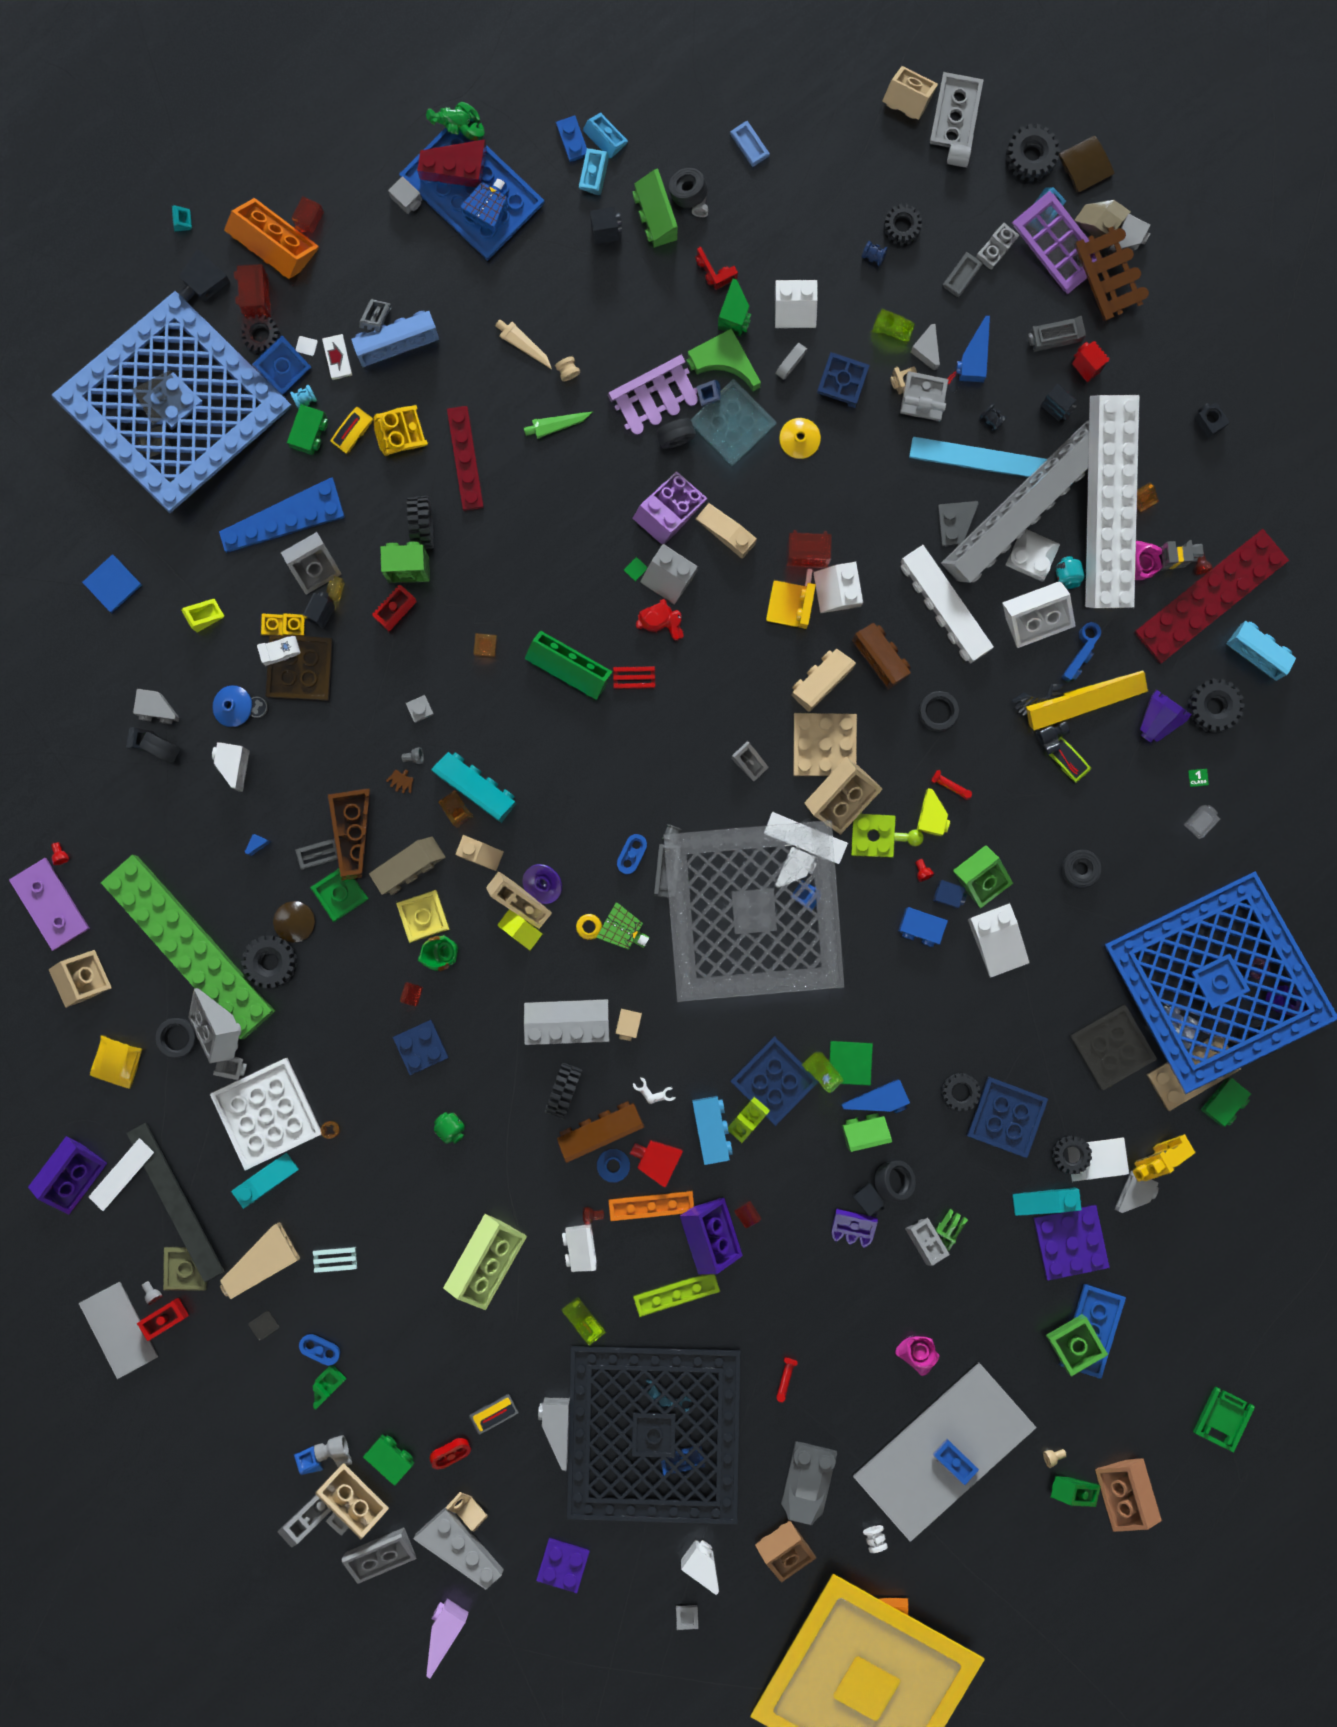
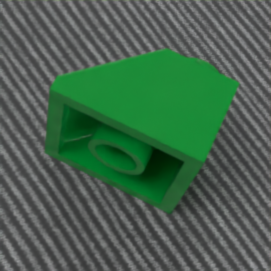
M733 279L719 315L718 329L725 332L732 329L736 336L741 337L743 331L747 332L751 314L749 313V304L738 281Z

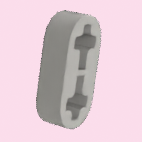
M798 343L779 366L775 374L783 380L786 379L805 355L807 348Z

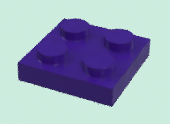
M549 1538L536 1581L577 1593L590 1550Z

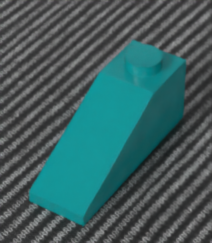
M285 1153L231 1192L244 1209L299 1169L288 1153Z
M1075 1187L1012 1194L1015 1216L1082 1210L1079 1189Z

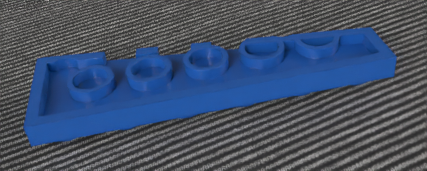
M332 477L219 531L224 550L227 553L342 519L345 516Z

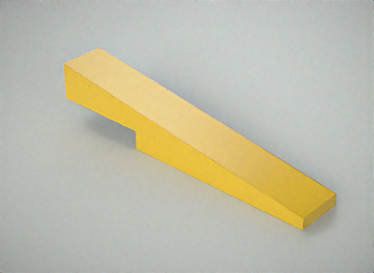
M1140 671L1063 693L1064 696L1026 706L1029 725L1033 730H1037L1148 692L1145 673Z

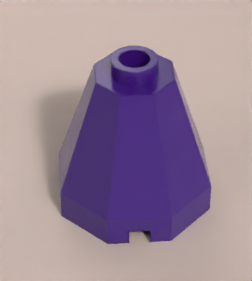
M1155 690L1150 698L1140 730L1143 731L1141 736L1149 742H1152L1153 739L1158 742L1184 724L1192 714L1167 696L1161 694L1160 691Z

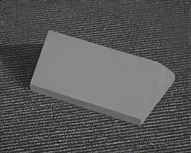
M401 1528L345 1552L342 1557V1563L358 1584L416 1559V1555L405 1528Z

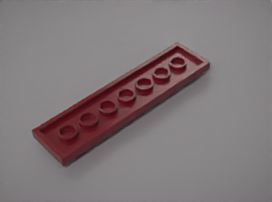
M1262 529L1134 633L1161 664L1287 563L1289 559L1265 530Z

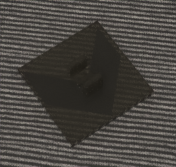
M170 371L132 389L152 425L167 418L165 410L168 406H175L178 412L190 406L181 402V395L183 393L179 387L173 391L166 387L167 380L173 378ZM161 392L162 395L156 397L160 404L153 403L151 401V394Z

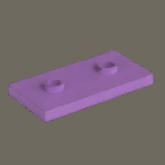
M43 858L9 879L52 951H55L90 929L47 858Z

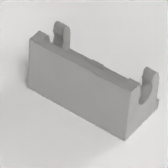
M928 1218L921 1219L915 1225L905 1228L926 1265L933 1266L950 1255Z

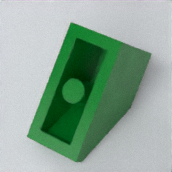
M1056 1476L1052 1485L1051 1497L1071 1506L1096 1507L1101 1486L1070 1477Z

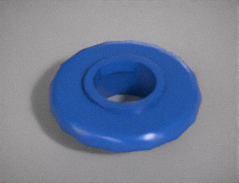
M609 1149L599 1156L597 1170L604 1180L618 1182L628 1175L630 1162L624 1152L618 1149ZM615 1159L619 1162L620 1168L616 1172H611L608 1170L607 1164L610 1160Z

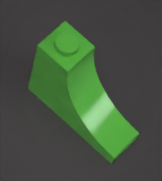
M732 329L688 351L686 362L690 370H695L697 375L712 370L726 371L743 379L752 391L760 388L761 382Z

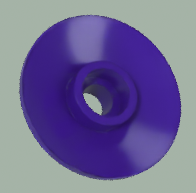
M537 864L528 868L523 875L524 890L540 903H552L560 896L562 891L561 879L552 868Z

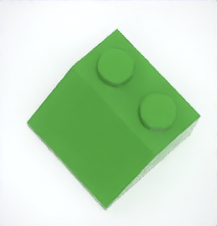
M984 846L953 870L961 885L980 909L1013 884L1000 858L987 846Z
M878 1113L866 1115L867 1119L859 1121L858 1118L846 1120V1124L842 1125L847 1150L853 1152L891 1143V1135L883 1115L879 1116Z

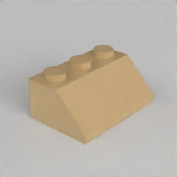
M838 649L833 653L829 650L822 657L824 662L819 667L814 665L807 672L809 677L804 681L800 679L792 687L794 690L792 696L808 712L856 664Z
M846 757L807 799L805 805L816 818L841 835L881 792L882 788L858 765Z
M344 1463L315 1493L360 1539L366 1535L389 1509Z

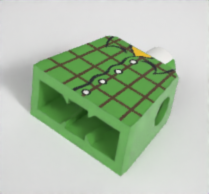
M615 903L597 936L600 940L628 950L633 942L644 948L650 937L639 931L643 923L618 903Z

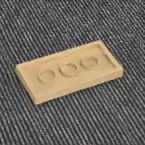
M1214 1036L1211 1046L1222 1049L1225 1040ZM1209 1038L1202 1043L1208 1044ZM1194 1046L1192 1055L1203 1058L1206 1049ZM1209 1050L1207 1059L1219 1053ZM1193 1060L1195 1065L1200 1063L1198 1061ZM1168 1062L1146 1075L1166 1109L1171 1111L1241 1070V1068L1186 1095Z

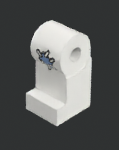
M295 636L257 645L261 661L265 666L289 659L301 653Z

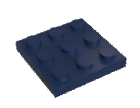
M774 1036L731 1082L750 1101L755 1097L770 1110L766 1117L776 1126L819 1080Z
M988 1077L967 1136L1027 1158L1048 1098Z

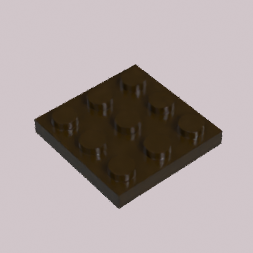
M269 635V643L291 636ZM295 636L301 653L267 666L266 697L329 701L333 639Z

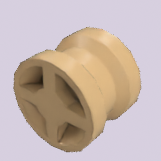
M567 357L555 365L556 369L561 373L560 378L562 381L571 380L580 374L579 368L575 366L574 357Z

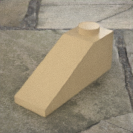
M710 503L696 517L700 524L742 559L756 544L757 539L751 533Z
M500 872L495 875L486 887L492 898L538 929L552 914L539 901Z

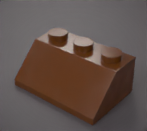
M872 623L857 632L852 641L888 690H890L910 675L909 669L911 667L904 658L901 660L898 656V649L893 642L889 643L884 637L886 633L883 628Z

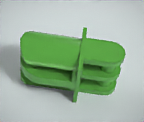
M951 1209L936 1228L937 1234L942 1236L940 1239L948 1251L956 1243L957 1236L968 1221L967 1218L963 1217L955 1229L961 1215L956 1213L951 1219L953 1214Z

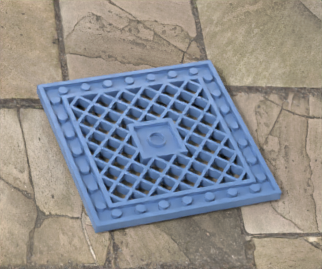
M176 291L170 294L52 394V398L169 513L176 509L291 408V404ZM169 329H180V337L169 336ZM165 330V336H158ZM183 330H184L190 337H183ZM153 342H165V350L153 349ZM148 343H150V349H143ZM168 343H180V349L168 350ZM183 343L195 344L194 351H183ZM198 344H199L206 352L198 351ZM138 355H149V363L138 362ZM134 356V362H127ZM153 356H164V363H153ZM168 356L179 357V364H168ZM183 357H194V365L183 364ZM198 357L209 358V365H197ZM212 358H213L220 366H212ZM123 368H134V376H124ZM119 369V375H112ZM138 369H149V377L138 376ZM153 369L164 370V377H152ZM168 370H179V378L173 372L167 377ZM182 370L194 371V378H182ZM197 371H209V379H197ZM212 372H224L223 380L212 379ZM227 373H228L234 380H227ZM107 381H119L118 389H107ZM104 382L103 388H96ZM122 382H134L133 390L122 389ZM137 382L149 383V389L137 390ZM152 383H160L152 390ZM186 384H194L193 391ZM197 385H208V393L197 392ZM212 385L223 386V393H212ZM227 386H238V394H227ZM241 387L249 394H241ZM92 394H103V402H92ZM107 395H118V403L107 402ZM122 395L133 396V403H122ZM137 396H144L142 400L147 404H137ZM200 398L208 399V406H201L202 400ZM211 399H223V407H211ZM226 400H238V408L226 407ZM241 400L253 401V408H241ZM144 407H148V418L136 417L137 410H145ZM95 408H103V414L101 415ZM106 408L118 409V417L106 416ZM151 408L159 418H151ZM133 409V417H121V410ZM196 412H208V420H196ZM193 413V420L186 419ZM211 413H223V421L211 420ZM226 413L238 414L237 421H226ZM241 414H248V415L241 421ZM109 422L117 423V430ZM121 423H132V431H121ZM136 423L147 424V432L136 431ZM151 424H163L162 432H151ZM166 425L171 430L177 426V433L166 432ZM181 425L192 426V433H181ZM196 426H207V434H196ZM211 426L222 427V435L211 434ZM226 427H233V428L226 434ZM124 437H132V445ZM136 437L147 438V446L135 445ZM151 438H162V446H150ZM166 438L177 439V447L166 446ZM181 439H192V447H180ZM196 440H207V448L195 447ZM211 440H219L210 447ZM138 451H147V458L145 459ZM150 452H162V460H150ZM165 452L177 453V461L165 460ZM180 453H192V461H180ZM195 453H201L202 455L195 460ZM154 466H161V473ZM165 466H176V474H165ZM180 467H187V468L180 474Z

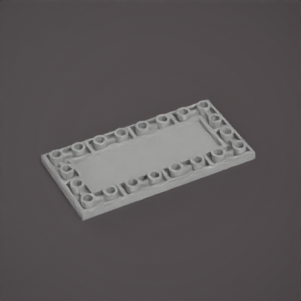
M978 1363L853 1477L911 1542L1037 1427L984 1367ZM946 1439L953 1443L979 1469L966 1485L957 1479L933 1455Z

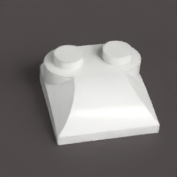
M1025 529L1026 533L1016 540L1006 566L1043 582L1060 544Z

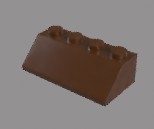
M629 1101L617 1106L618 1110L610 1113L607 1110L598 1114L599 1119L593 1122L589 1118L579 1123L580 1127L573 1131L570 1127L559 1132L561 1136L557 1137V1141L566 1163L644 1128L635 1104H629Z

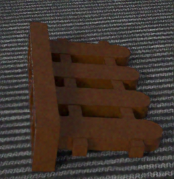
M1113 226L1108 228L1109 233L1095 239L1093 235L1088 237L1089 242L1085 243L1084 239L1074 243L1104 321L1113 318L1114 312H1117L1118 315L1122 314V309L1137 303V306L1143 305L1142 300L1146 299L1149 295L1147 288L1140 287L1137 289L1134 282L1141 276L1140 269L1136 267L1129 269L1127 261L1133 258V250L1130 248L1122 250L1119 242L1126 237L1125 230L1121 228L1114 230ZM1114 245L1116 253L1102 258L1099 251ZM1093 253L1097 260L1095 262H1092V259L1090 257V255ZM1121 264L1124 272L1110 278L1107 270ZM1102 273L1104 281L1100 282L1097 274ZM1129 284L1132 291L1117 297L1115 289ZM1109 292L1112 300L1108 301L1105 293Z

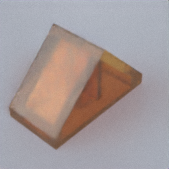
M455 790L438 802L455 828L460 827L474 817Z

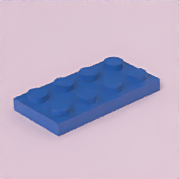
M1084 1284L1074 1318L1081 1314L1087 1317L1109 1355L1126 1297ZM1108 1355L1080 1372L1101 1379Z

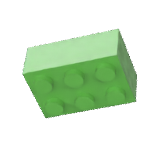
M408 542L404 546H399L398 543H386V546H381V572L388 583L429 582V556L424 546L420 545L419 542Z

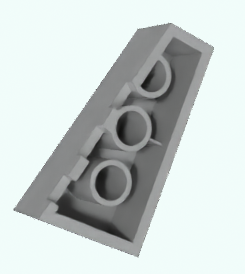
M446 1507L421 1528L413 1538L485 1590L502 1576L504 1569L454 1512L448 1511Z

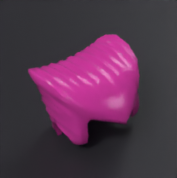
M1136 541L1135 580L1151 578L1163 568L1159 557L1163 552L1160 547Z
M909 1337L899 1344L895 1352L896 1356L912 1366L921 1376L928 1374L939 1360V1354L935 1350V1345L932 1339L928 1337Z

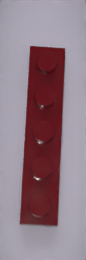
M468 406L449 408L447 413L463 511L484 508Z

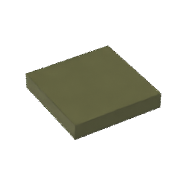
M186 1247L164 1248L163 1290H207V1282L203 1281Z

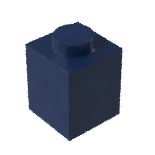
M941 880L938 883L933 901L957 909L960 905H964L967 894L964 893V887Z

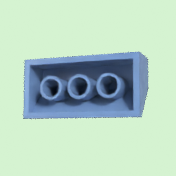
M419 311L408 319L400 318L395 320L394 324L383 325L380 332H361L352 339L361 366L365 367L437 341L439 336L430 312Z

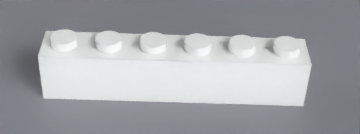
M924 545L902 558L900 562L902 564L900 566L901 570L906 576L912 578L914 589L918 593L921 592L925 597L924 603L929 610H934L937 615L935 617L941 627L945 626L949 632L947 634L948 638L953 644L956 643L960 648L959 653L964 661L968 660L971 664L992 650L993 645Z

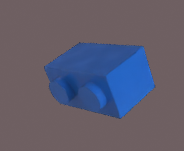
M907 907L898 932L903 933L902 937L914 940V937L922 940V944L934 947V944H940L948 920Z

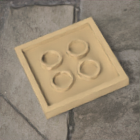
M794 713L793 776H829L846 757L856 764L857 714Z

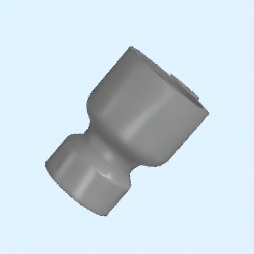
M344 1435L329 1439L327 1444L321 1443L314 1446L318 1462L331 1457L338 1467L343 1463L346 1466L352 1464Z

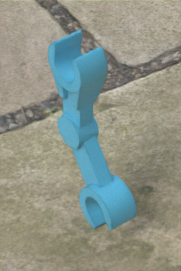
M646 1379L649 1384L652 1382V1380ZM655 1384L647 1391L655 1399L661 1394ZM666 1396L658 1401L662 1407L673 1404ZM686 1396L679 1404L682 1406L683 1401H692Z

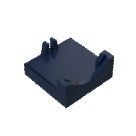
M830 352L817 393L846 402L848 406L855 408L870 365Z

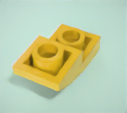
M262 614L261 635L304 636V617L299 614Z

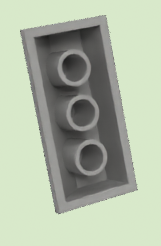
M608 1000L524 1003L525 1045L609 1042Z

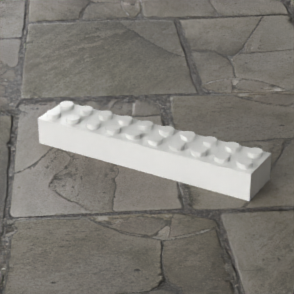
M1139 395L1090 396L1085 607H1134Z

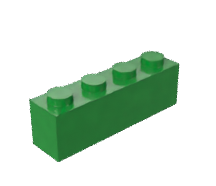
M541 630L532 640L525 659L533 665L542 668L596 700L605 689L613 672Z

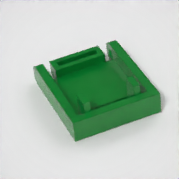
M1214 1387L1193 1432L1234 1453L1255 1406L1249 1404L1246 1410H1244L1247 1404L1246 1401L1224 1390L1218 1397L1220 1388ZM1211 1427L1227 1434L1224 1442L1208 1435Z

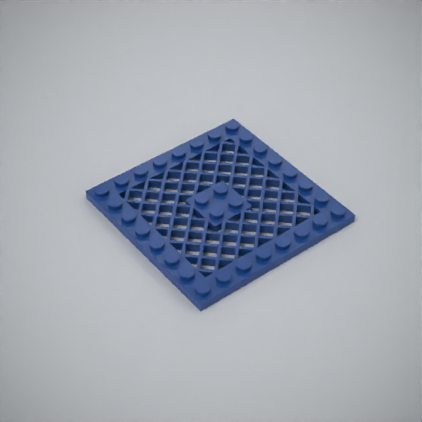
M1256 871L1105 944L1111 959L1185 1095L1337 1021V1014ZM1234 907L1232 915L1223 912ZM1238 907L1249 910L1247 919L1235 916ZM1252 912L1258 923L1250 921ZM1216 915L1213 924L1205 922V920ZM1219 916L1230 919L1228 929L1217 925ZM1233 921L1245 924L1242 933L1231 930ZM1197 925L1195 933L1186 931L1187 929ZM1200 925L1211 928L1209 938L1198 935ZM1248 925L1259 928L1257 938L1246 934ZM1215 930L1226 933L1224 942L1212 939ZM1262 931L1269 941L1260 939ZM1178 934L1176 942L1166 940ZM1229 934L1241 938L1238 947L1227 944ZM1181 935L1193 938L1190 947L1179 944ZM1196 939L1207 942L1205 952L1193 948ZM1244 939L1255 942L1253 951L1241 948ZM1159 943L1157 952L1148 949ZM1162 944L1174 947L1172 956L1160 953ZM1210 944L1222 947L1219 956L1208 953ZM1258 944L1270 947L1267 956L1256 953ZM1177 948L1188 951L1186 961L1175 958ZM1225 948L1236 951L1234 960L1230 954L1222 957ZM1273 949L1279 960L1271 957ZM1141 952L1139 960H1137L1135 954ZM1144 953L1155 956L1153 965L1141 962ZM1191 953L1203 956L1200 965L1189 962ZM1239 953L1251 956L1248 965L1237 962ZM1158 957L1170 961L1167 970L1156 967ZM1206 957L1215 960L1204 966ZM1254 957L1265 960L1263 970L1252 967ZM1173 962L1184 965L1182 974L1170 971ZM1269 962L1280 965L1278 974L1266 971ZM1187 966L1197 969L1191 973L1193 978L1184 976ZM1142 967L1151 970L1149 978H1147ZM1238 967L1247 970L1244 978ZM1283 967L1286 970L1289 978L1281 976ZM1154 971L1165 974L1163 984L1151 980ZM1250 971L1261 974L1259 984L1247 980ZM1168 976L1180 979L1177 988L1166 985ZM1264 976L1276 979L1273 988L1262 985ZM1183 980L1194 983L1192 993L1180 990ZM1279 980L1290 983L1288 993L1277 990ZM1197 985L1204 997L1195 994ZM1152 986L1161 988L1159 996L1156 995ZM1248 986L1257 988L1255 997L1245 995L1250 992ZM1294 986L1297 992L1299 993L1300 997L1292 995V990ZM1164 989L1175 993L1173 1002L1161 999ZM1260 990L1272 993L1269 1002L1258 999ZM1178 994L1190 997L1187 1007L1176 1004ZM1275 994L1286 997L1284 1007L1272 1004ZM1238 998L1235 1007L1226 1004V1003H1228V1002H1230V1001H1232V1000ZM1193 999L1205 1002L1202 1012L1190 1008ZM1241 999L1253 1002L1250 1012L1239 1008ZM1290 999L1301 1002L1299 1011L1287 1008ZM1256 1003L1267 1007L1265 1016L1253 1013ZM1162 1004L1171 1007L1169 1015H1167ZM1207 1004L1211 1010L1219 1007L1217 1016L1205 1013ZM1305 1004L1308 1010L1302 1013ZM1174 1008L1186 1011L1183 1021L1172 1018ZM1222 1008L1234 1011L1231 1021L1220 1018ZM1271 1008L1282 1011L1279 1021L1268 1018ZM1189 1013L1200 1016L1198 1025L1186 1022ZM1237 1013L1248 1016L1246 1026L1234 1022ZM1285 1013L1294 1015V1017L1283 1022ZM1203 1017L1215 1021L1212 1030L1201 1027ZM1251 1018L1263 1021L1260 1030L1249 1027ZM1218 1022L1229 1025L1227 1035L1215 1031ZM1266 1022L1276 1025L1264 1031ZM1172 1023L1181 1025L1179 1034ZM1184 1026L1196 1030L1193 1039L1182 1036ZM1233 1027L1244 1030L1242 1039L1230 1036ZM1199 1031L1210 1034L1208 1044L1196 1041ZM1247 1031L1257 1034L1245 1040ZM1214 1036L1225 1039L1222 1049L1211 1046ZM1182 1041L1191 1044L1189 1053ZM1228 1041L1238 1043L1226 1050ZM1195 1045L1206 1049L1203 1058L1192 1055ZM1209 1050L1219 1053L1207 1059ZM1193 1060L1198 1061L1200 1063L1195 1065Z

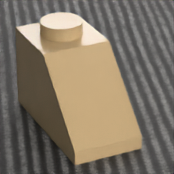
M463 835L455 855L497 871L504 852Z

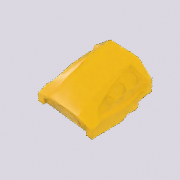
M417 405L396 408L374 416V431L379 448L385 456L428 445L427 440L424 439L416 412Z
M101 1035L99 1048L90 1075L130 1089L143 1049L132 1047Z

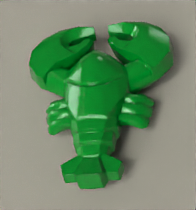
M460 102L454 110L446 107L441 108V112L435 113L432 109L426 111V117L431 124L435 125L436 122L443 124L448 129V132L459 135L460 131L470 141L482 140L485 134L482 123L478 125V128L476 127L477 123L480 122V116L468 103ZM470 121H476V123H473L470 127L467 126L470 123Z

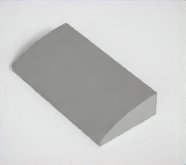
M121 1282L79 1303L117 1379L159 1357L151 1341L147 1342L137 1325L140 1319Z

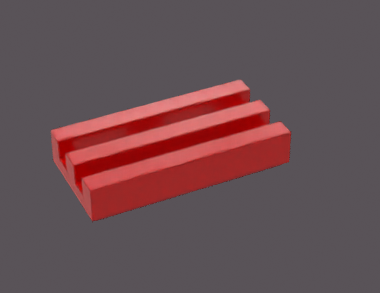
M655 666L613 667L614 689L655 688ZM618 672H651V675H618ZM618 680H651V683L618 684Z

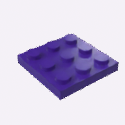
M1096 1205L1082 1207V1210L1033 1217L1046 1280L1109 1268Z

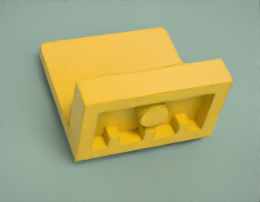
M774 581L766 621L807 629L816 584L807 583V586Z

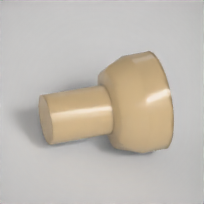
M1062 1449L1057 1452L1052 1450L1044 1451L1043 1457L1046 1465L1049 1468L1054 1467L1058 1460L1066 1457L1065 1450Z

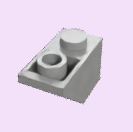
M137 689L133 714L139 716V720L152 721V718L160 719L159 722L164 724H172V721L179 722L178 715L162 694L156 691Z

